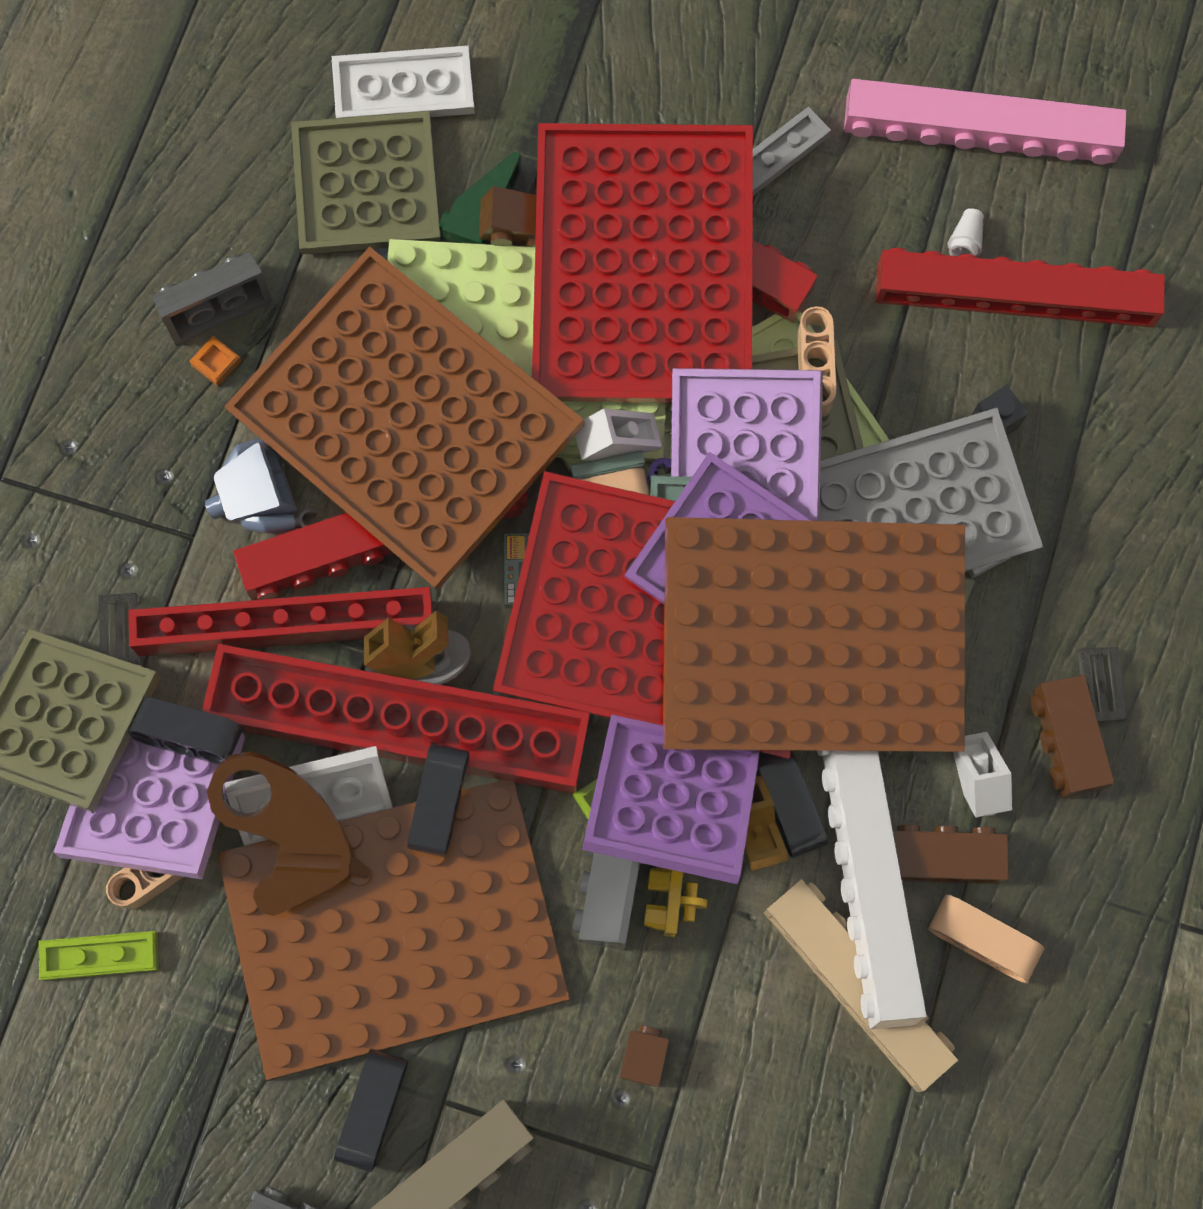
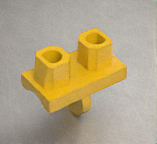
M652 868L649 871L648 891L668 893L667 905L646 904L644 926L664 931L663 936L675 937V934H677L679 907H684L683 921L694 922L696 909H706L708 900L697 897V883H687L686 896H681L683 872L667 868Z

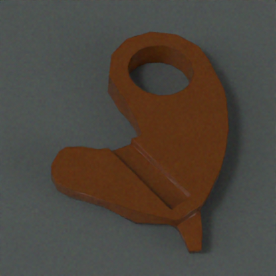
M250 751L230 755L214 769L207 790L211 812L224 826L270 839L281 846L271 874L263 879L254 889L253 898L261 912L272 916L280 914L327 891L348 877L349 874L363 878L369 876L371 870L351 855L340 823L328 804L296 771L265 755ZM241 770H252L263 775L271 787V797L265 807L252 813L239 812L230 807L223 793V785L230 775Z

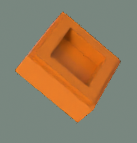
M212 336L189 362L192 367L218 387L242 361L240 356L216 337Z

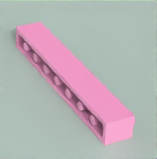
M851 79L846 99L843 132L853 133L858 137L879 136L887 137L892 141L906 139L921 141L926 145L941 143L955 145L961 149L976 147L989 149L996 153L1010 151L1024 153L1030 157L1045 155L1058 157L1065 161L1080 159L1104 165L1116 163L1124 149L1126 110Z

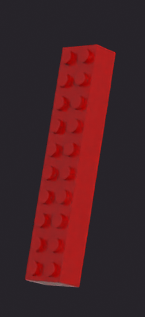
M222 644L217 646L202 708L204 712L219 715L238 723L245 733L347 752L376 746L379 758L422 766L425 765L431 742L470 751L466 774L497 780L504 779L519 784L572 794L576 793L590 718L589 712Z

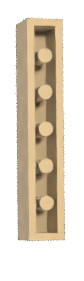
M801 879L765 910V916L915 1091L924 1092L958 1061L952 1053L955 1050L954 1045L942 1032L939 1031L937 1034L933 1032L926 1023L929 1019L928 1016L912 1026L870 1029L868 1018H864L861 1011L860 1001L861 995L864 992L862 980L856 977L854 970V957L857 955L855 940H851L848 935L847 921L838 912L831 914L822 903L825 901V897L813 883L810 882L806 885Z

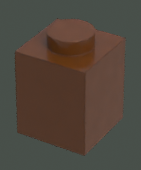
M639 1025L638 1032L632 1030L629 1032L620 1079L659 1087L669 1039L661 1038L662 1030Z

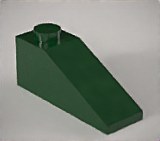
M513 152L456 198L450 211L445 210L439 229L443 232L444 242L490 244L491 241L479 239L481 198L493 186L510 190L514 189L522 171L520 153Z

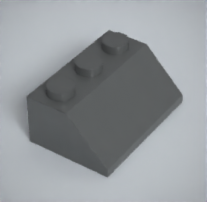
M250 252L244 255H234L220 266L211 270H200L190 279L179 284L167 285L159 293L152 295V299L175 345L272 302L262 271Z
M586 851L587 857H593L591 872L583 871L579 894L586 895L584 910L576 909L572 932L580 933L578 943L624 950L640 862Z

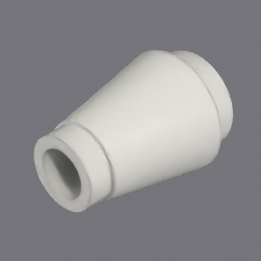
M967 209L964 211L947 244L950 256L962 254L978 256L981 254L984 219L981 211L977 209Z

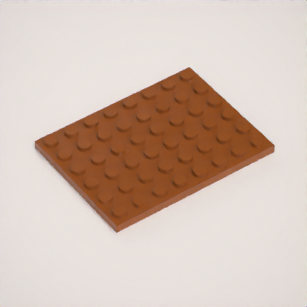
M370 246L224 406L234 417L437 591L585 425L583 418Z
M690 517L665 518L663 749L965 752V525Z
M503 779L462 790L454 829L445 858L407 848L416 802L339 821L351 855L371 870L369 876L363 878L349 874L348 877L327 891L274 916L261 912L255 903L253 895L254 889L258 884L268 877L274 869L281 847L280 844L269 839L217 853L266 1080L366 1055L371 1048L381 1051L570 1000L514 781Z

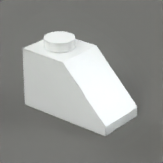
M604 408L584 419L585 425L576 434L577 446L582 460L594 461L637 451L645 453L662 447L654 414L648 412Z
M982 732L965 736V752H953L964 797L974 816H991L1000 812L1011 811V772L989 734Z

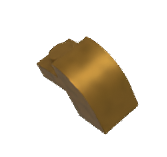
M435 611L412 630L388 617L364 637V665L379 674L411 680L432 674L435 671V655L442 653L449 645L448 617Z
M763 775L756 776L744 849L751 871L788 861L787 850L775 822L774 803Z

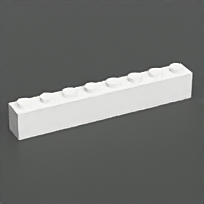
M817 750L818 755L823 756L825 766L822 772L823 788L826 792H829L831 805L828 809L829 823L832 828L836 829L838 841L835 843V859L838 865H842L844 879L841 881V894L843 901L848 902L851 916L847 921V929L850 939L855 940L857 955L854 957V970L856 977L862 980L864 994L861 995L860 1003L863 1017L868 1018L870 1029L916 1025L927 1016L878 751Z

